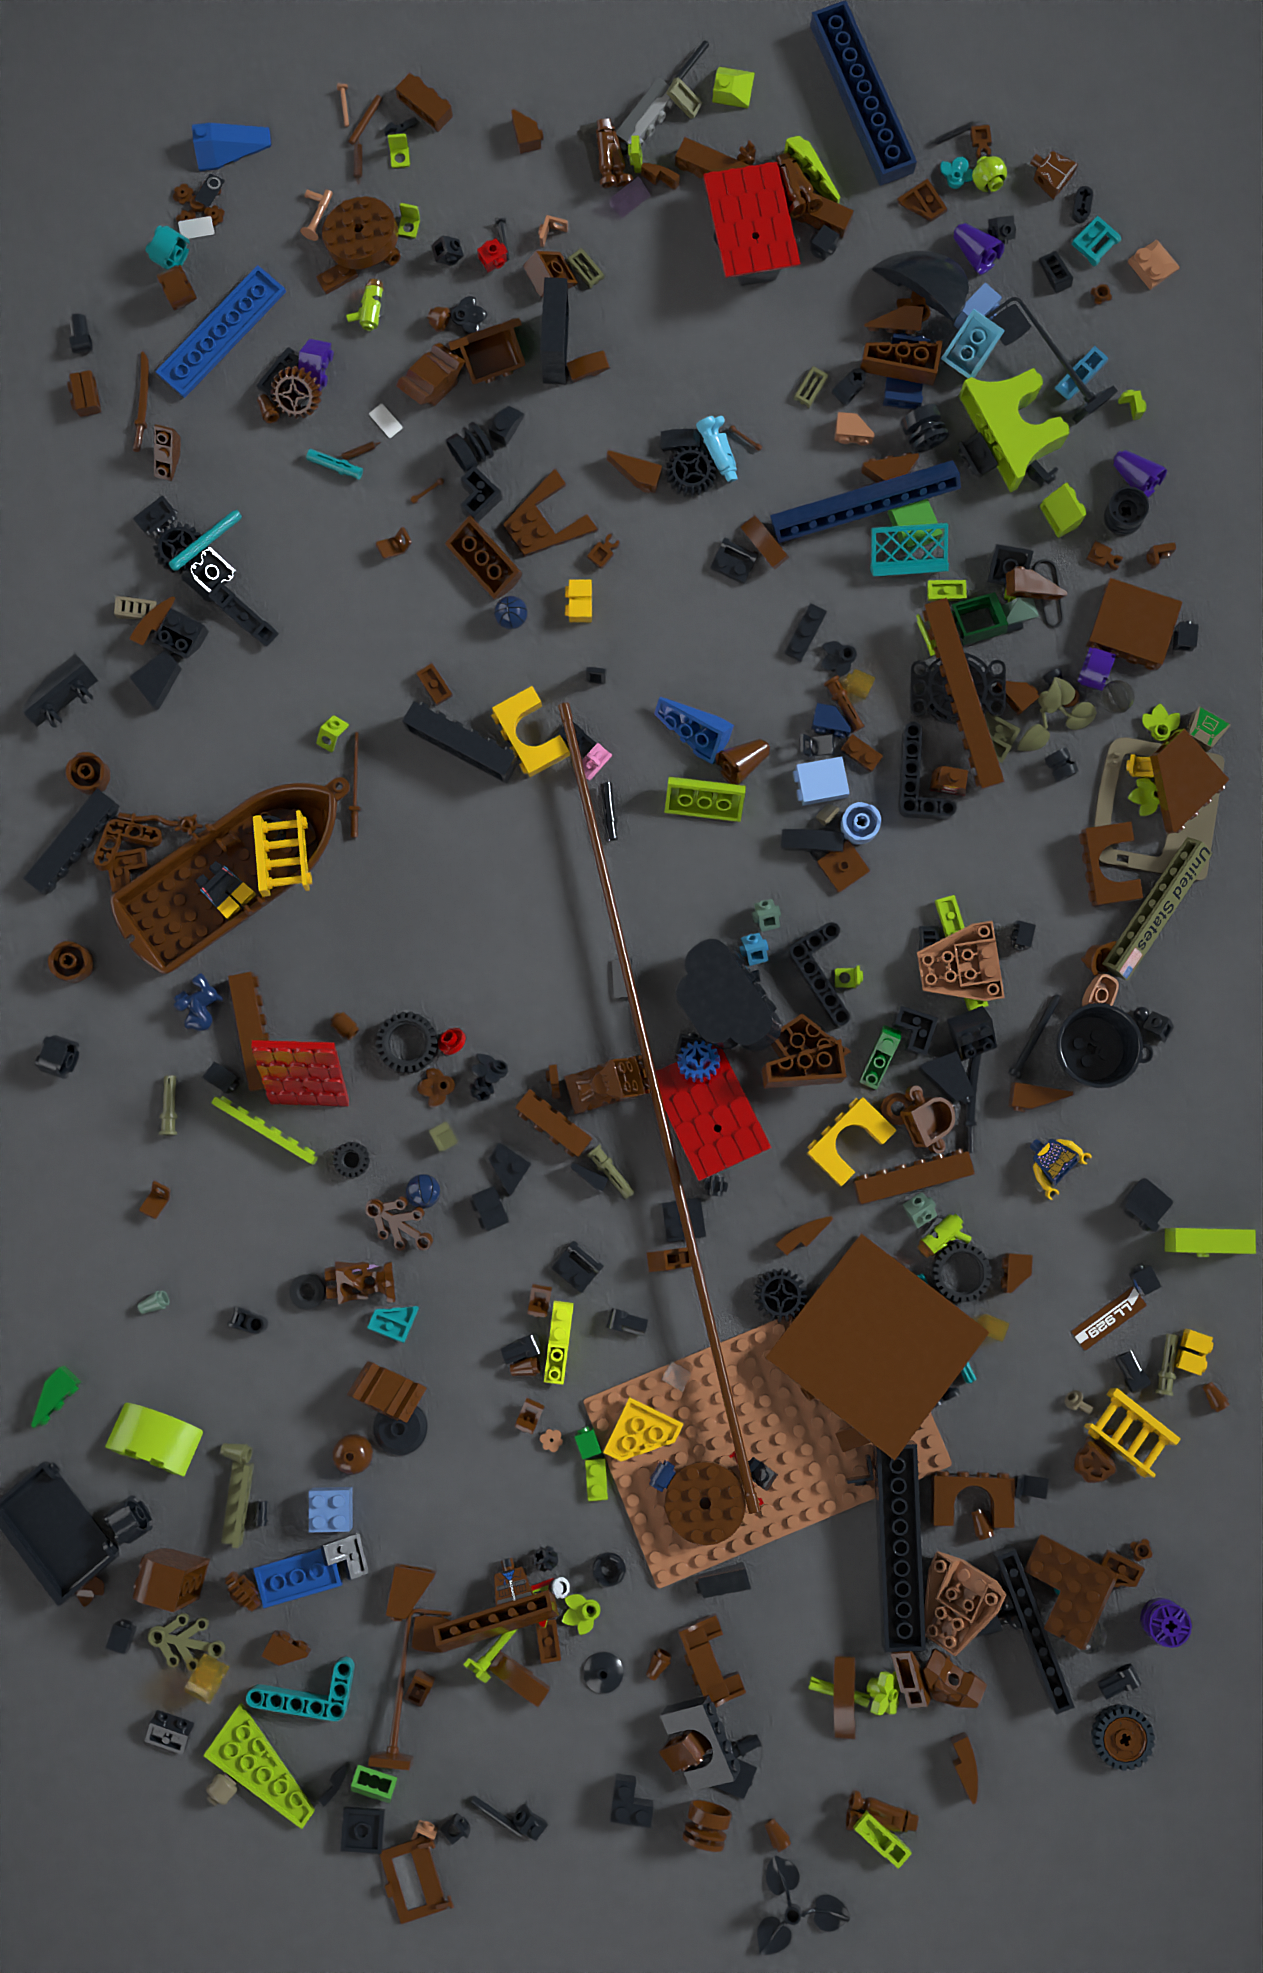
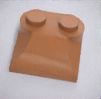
M1155 240L1145 248H1140L1128 260V264L1150 290L1180 269V266L1158 240Z

